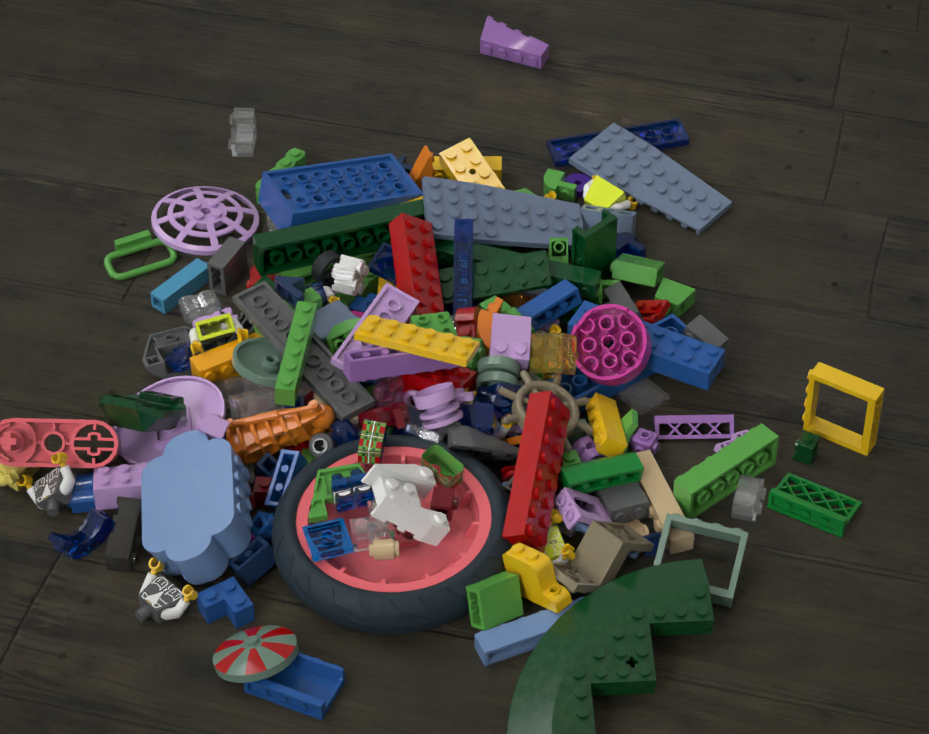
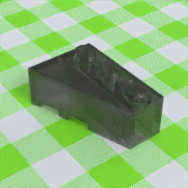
M117 497L116 503L118 504L119 511L118 515H113V522H116L113 533L110 532L105 552L107 570L131 572L133 565L137 564L138 550L143 546L142 499Z

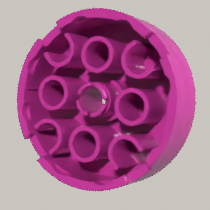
M604 304L583 314L577 325L575 324L570 337V352L575 364L590 380L601 385H620L634 379L645 368L651 354V338L646 326L634 312L621 305ZM614 341V344L608 348V343Z

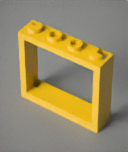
M818 362L813 370L810 369L807 376L809 383L805 391L807 398L804 402V407L806 408L802 416L804 421L803 430L868 456L876 444L885 388ZM820 382L868 402L863 436L816 416Z

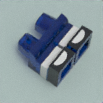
M358 468L350 472V477L343 478L340 473L331 476L332 497L338 513L356 509V505L360 508L376 504L372 486L361 482L367 472L363 473Z

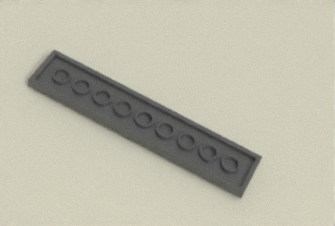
M266 281L232 296L235 305L283 356L294 316L293 310ZM313 333L302 379L326 405L333 409L334 414L342 423L375 406V399L359 382H349L343 370L330 364L334 355Z

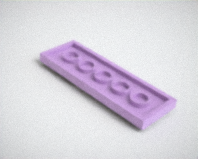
M386 283L334 354L330 364L343 370L344 352L381 347L354 340L355 331L368 315H377L389 320L394 319L406 324L420 301Z

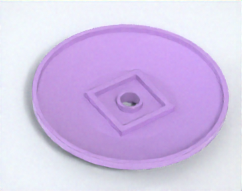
M196 376L171 377L144 388L141 391H156L183 397L187 409L186 417H181L174 425L176 427L171 430L141 432L114 426L121 439L119 455L131 465L142 462L149 463L154 458L163 455L164 449L171 439L182 433L196 430L200 417L205 418L207 412L210 414L216 413L225 420L226 404L222 393L212 382Z

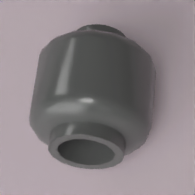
M317 433L309 441V450L315 457H319L337 447L335 438L328 433Z

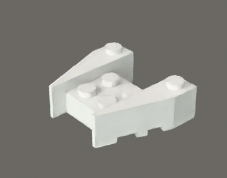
M374 464L361 480L362 483L371 485L377 506L370 513L372 517L384 523L388 520L397 525V530L401 532L407 530L414 534V539L435 546L450 531L446 514L422 508L420 500H424L436 485L432 469L416 464Z

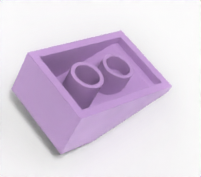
M493 313L489 356L502 355L510 357L520 364V370L527 371L531 344V317Z

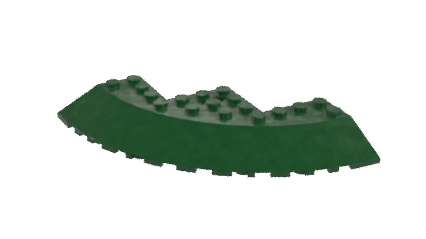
M702 558L668 562L623 575L597 588L560 616L542 636L527 659L519 676L510 704L506 734H596L592 696L654 693L656 673L651 636L712 633L714 617L709 582Z

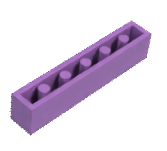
M375 347L344 352L343 373L349 382L357 383L364 380H378L384 377H397L399 375L416 374L426 371L433 372L435 370L453 369L454 367L461 366L386 347Z

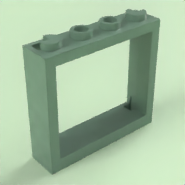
M667 513L653 566L659 565L662 562L670 527L739 543L729 589L709 585L711 603L731 607L749 532H745L740 528L724 527L719 523L711 524L703 522L701 519H689L680 514Z

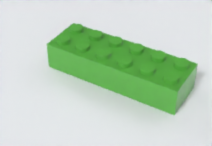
M761 423L757 427L751 428L743 436L736 438L728 446L722 447L714 455L708 456L702 463L693 466L685 474L679 475L674 480L673 495L685 518L693 519L775 465L779 436Z

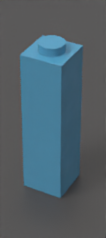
M196 258L150 292L152 307L166 314L208 283L207 263Z

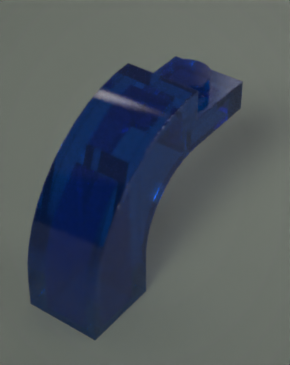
M91 508L85 521L76 531L67 535L51 532L48 540L54 544L53 547L69 559H79L99 547L109 536L117 521L104 511Z

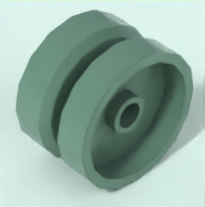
M491 355L483 357L478 361V376L475 387L480 395L492 399H507L498 393L501 387L515 393L518 392L520 364L515 359L502 355Z

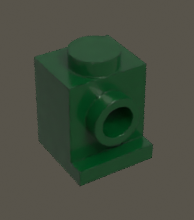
M804 431L801 438L796 440L794 448L796 450L792 460L811 465L818 451L820 436Z

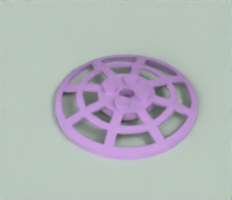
M195 186L174 191L162 198L152 211L151 225L155 235L167 246L184 253L206 256L214 255L223 245L218 244L217 237L226 235L234 230L243 235L238 238L239 240L245 241L246 244L249 243L259 229V214L250 200L234 191L212 186ZM203 194L215 195L218 197L215 199L205 198ZM194 195L197 197V199L190 202L183 200ZM231 197H234L242 201L249 208L241 207L240 204ZM227 199L235 207H226L222 202ZM169 203L167 216L157 219L158 209L163 204ZM176 205L184 206V211L173 213ZM227 212H238L236 220L232 221L227 218ZM243 213L254 215V221L249 231L240 226L243 220ZM184 217L187 225L183 227L175 219ZM169 221L180 233L174 239L167 235L159 225ZM224 223L229 226L222 230L215 231V228L222 226ZM197 228L207 230L208 232H199L192 229ZM187 235L210 238L211 246L186 244L183 240Z

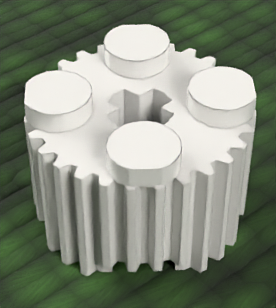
M341 254L340 262L338 264L335 263L332 269L333 272L331 274L335 279L332 290L352 296L361 295L364 291V278L369 273V266L365 265L363 259Z

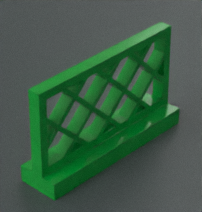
M789 472L776 488L770 490L767 508L838 537L844 535L845 528L862 505V502ZM790 480L798 485H789L788 481ZM807 489H812L816 492L808 493ZM801 490L802 494H795L793 491ZM825 497H832L834 500H826ZM812 498H820L821 501L813 502ZM844 504H849L854 507L845 508ZM838 505L840 509H832L831 506Z

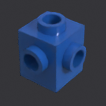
M259 511L252 519L253 526H251V532L255 538L260 536L266 542L272 543L271 532L274 513L269 514Z

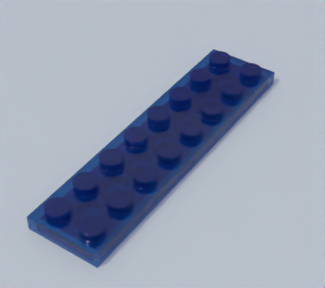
M679 118L622 127L658 150L689 145V137ZM602 131L546 140V146L555 167L571 165L569 164V158Z

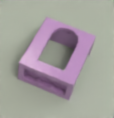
M564 487L554 499V505L559 514L562 515L568 530H571L578 521L589 524V526L593 520L612 522L600 499ZM574 499L587 502V504L581 509Z

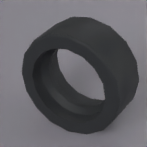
M333 250L325 251L319 255L312 266V278L322 286L332 287L335 284V279L331 274L333 270L331 269L326 275L324 273L333 262L334 265L340 262L341 255Z

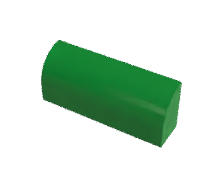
M629 452L561 466L558 481L562 489L567 487L586 493L641 481L644 467L635 452Z

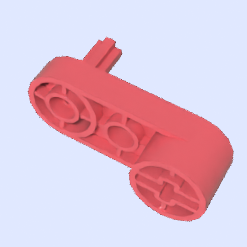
M10 418L0 422V463L13 467H58L60 464H53L51 456L57 454V452H64L68 456L66 465H69L70 468H99L112 464L119 456L121 450L120 435L113 426L103 421ZM100 425L107 428L113 438H104V434L90 432L88 437H79L90 426H93V430L99 431ZM56 434L62 439V447L56 452H51L47 448V439L51 435ZM94 436H98V441L114 442V448H97V453H94V448L78 447V441H94ZM79 451H87L88 455L98 457L104 455V451H113L109 458L102 463H98V458H92V463H89L79 453Z

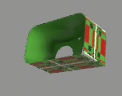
M433 445L422 454L421 466L432 469L435 482L442 488L454 489L463 481L464 465L441 446ZM431 464H436L440 466L441 472L435 469ZM445 476H451V477H453V478L450 480V483H449V479L446 478Z

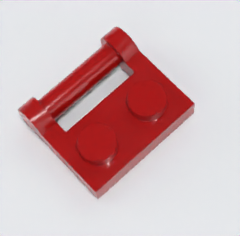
M668 299L639 300L635 303L644 321L651 324L663 319L671 306Z

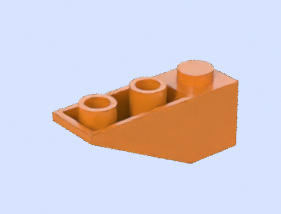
M427 145L423 147L409 173V176L421 191L423 176H435V170L432 162L435 161L434 154L429 151Z

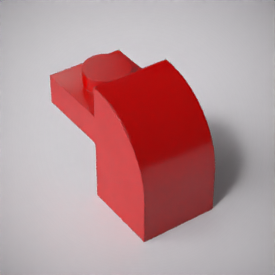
M479 307L457 309L455 314L457 336L477 338L476 328L481 310Z

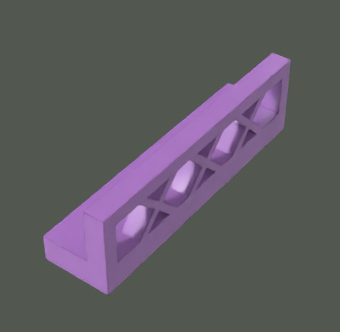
M734 414L666 415L653 417L658 440L731 438L734 433ZM721 423H729L730 434H721L716 428ZM659 424H668L673 430L668 435H659ZM681 424H688L692 430L687 435H682L677 428ZM700 424H708L712 430L707 435H702L696 428Z

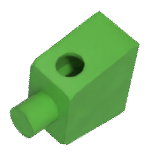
M663 278L655 295V300L668 299L671 306L664 318L671 314L679 318L695 303L696 289Z

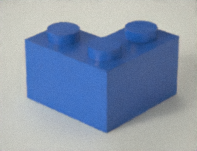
M234 577L198 593V610L208 624L226 615L236 629L255 621L253 603Z

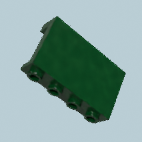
M604 209L601 221L586 231L578 225L572 229L571 265L601 271V280H605L612 275L613 272H610L612 261L616 259L618 217Z

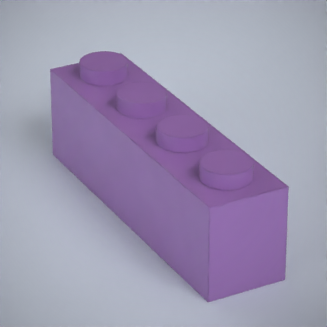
M487 16L480 39V53L542 69L549 59V44L532 36L527 37L521 33L522 31L518 29L514 31L506 27L507 24L503 22L498 23L493 20V17Z

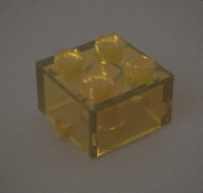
M566 333L531 334L529 373L537 375H575L576 359L579 357L576 351L577 336Z

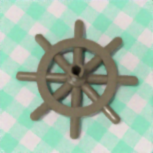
M522 370L520 376L525 385L517 393L503 387L498 390L500 395L513 400V415L503 417V424L517 422L523 430L526 416L523 405L527 406L529 400L526 397L530 393L551 390L570 410L564 450L566 452L572 450L567 437L572 434L575 428L588 434L593 433L591 426L578 421V407L587 405L589 399L587 397L574 399L567 390L559 386L562 380L560 374L554 376L553 382L532 381L528 372Z

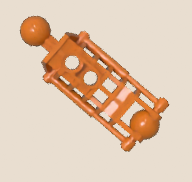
M311 400L309 405L303 407L273 410L236 420L229 418L226 420L229 421L226 430V440L246 467L251 463H257L267 451L272 455L278 450L281 451L284 447L296 446L298 443L309 441L313 435L322 433L325 430L329 434L333 433L336 429L334 426L335 414L328 405L318 403L317 400Z

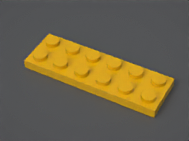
M368 315L354 333V340L463 367H467L480 346V341H475L472 338H463L452 333H442L431 328L426 329L415 324H405L394 319L381 318L377 315Z

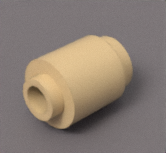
M393 538L374 539L373 544H369L370 557H374V561L394 560V557H399V540H393Z

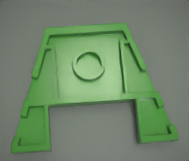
M359 463L319 469L317 471L314 495L308 515L309 524L328 521L325 504L334 503L335 492L367 485L361 482L366 472ZM355 491V497L371 494V491L359 494ZM352 495L337 499V502L351 499ZM373 497L367 498L371 512L377 506Z

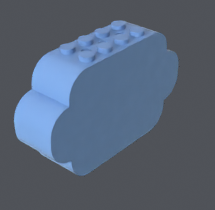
M198 430L177 435L168 442L162 456L154 458L145 466L141 475L142 544L146 551L157 559V562L161 561L164 563L162 571L165 574L172 576L182 574L183 578L193 585L207 583L221 576L228 566L229 559L241 554L248 547L251 540V526H253V522L250 516L252 506L249 500L251 489L248 484L250 473L230 443L225 439L215 438L209 440L206 434L198 433Z

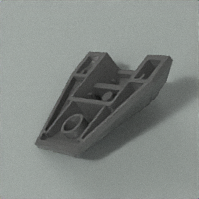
M185 325L150 334L142 358L146 370L161 379L176 376H192L190 357H193L190 348L191 342L189 337V331L192 328ZM211 341L202 344L204 352L219 347L217 341Z
M453 422L438 430L435 440L446 442L448 449L465 450L478 460L514 461L517 459L519 448L469 426H461L460 422Z

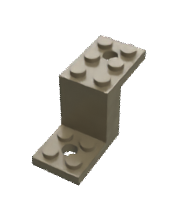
M593 520L575 552V559L571 560L570 563L552 562L556 580L563 583L564 587L571 593H591L614 580L629 552H651L654 544L625 523Z

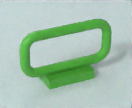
M149 230L114 240L115 251L105 257L104 266L111 278L121 281L170 266L175 263L178 254L175 249L164 244L159 238L151 239ZM157 245H165L170 253L168 259L124 273L115 272L111 264L113 259Z

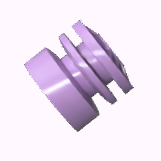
M452 382L437 384L413 395L416 408L418 410H426L419 416L421 420H425L422 423L423 429L442 428L463 417L462 410L458 409L460 403L449 402L457 396Z

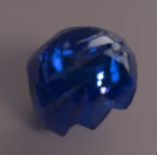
M186 342L177 348L175 347L173 352L165 357L168 367L175 372L181 373L191 368L190 357H193L190 348L191 342Z

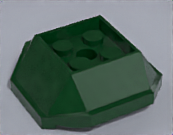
M141 391L139 395L132 394L127 396L106 394L102 395L98 401V406L102 408L109 425L141 432L170 430L181 417H186L187 410L183 397L156 391Z

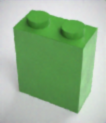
M623 253L615 261H612L610 272H613L612 278L655 287L663 279L666 262Z
M503 571L485 580L466 586L471 627L485 631L524 615L518 574Z

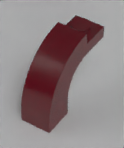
M405 402L373 406L358 414L361 431L364 419L386 423V427L396 426L398 429L406 427L405 424L411 422Z

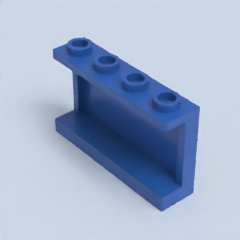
M298 651L294 661L284 670L259 681L244 683V691L323 720L345 684V670L339 665L324 662L319 658H313Z

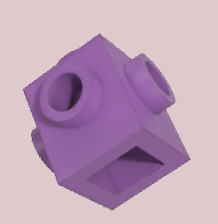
M639 428L637 433L631 436L629 445H631V452L638 453L650 450L654 456L658 452L660 443L658 442L657 433Z

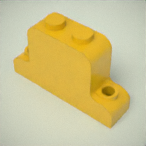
M518 543L502 555L506 571L518 574L522 597L557 614L572 603L569 591L557 582L552 561L546 554Z

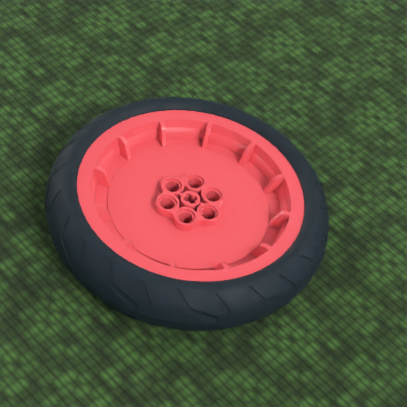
M386 435L381 464H416L421 466L422 454L431 446L439 445L464 465L463 481L454 488L455 498H458V509L453 511L452 521H448L450 531L437 546L414 539V534L407 530L404 532L397 530V525L388 520L384 523L372 517L368 499L353 500L351 503L337 506V509L335 503L325 504L328 521L309 524L308 515L314 495L317 471L319 469L358 463L360 439L342 444L317 457L306 465L288 484L277 504L273 518L271 541L276 565L287 587L301 602L315 613L346 628L380 634H408L436 628L469 613L466 586L506 571L502 555L510 550L513 545L504 539L502 534L510 497L505 487L487 466L465 450L448 449L446 442L417 435ZM359 463L366 474L373 466V464ZM431 464L435 469L441 472L440 466L436 464ZM445 476L446 478L449 479V483H450V480H451L453 477H451V476ZM436 483V485L434 486V487L442 488V487L439 486L437 483ZM434 487L424 500H420L422 508L431 510L430 505ZM343 522L354 553L313 562L303 532ZM341 525L306 534L310 540L318 539L324 532H331L334 535L341 533ZM342 535L330 539L336 542L342 541ZM393 538V540H399V557H394V560L374 561V557H370L369 544H373L374 539ZM318 540L312 543L317 547L321 546L324 542ZM338 543V545L327 548L321 547L317 548L322 557L342 553L343 545Z

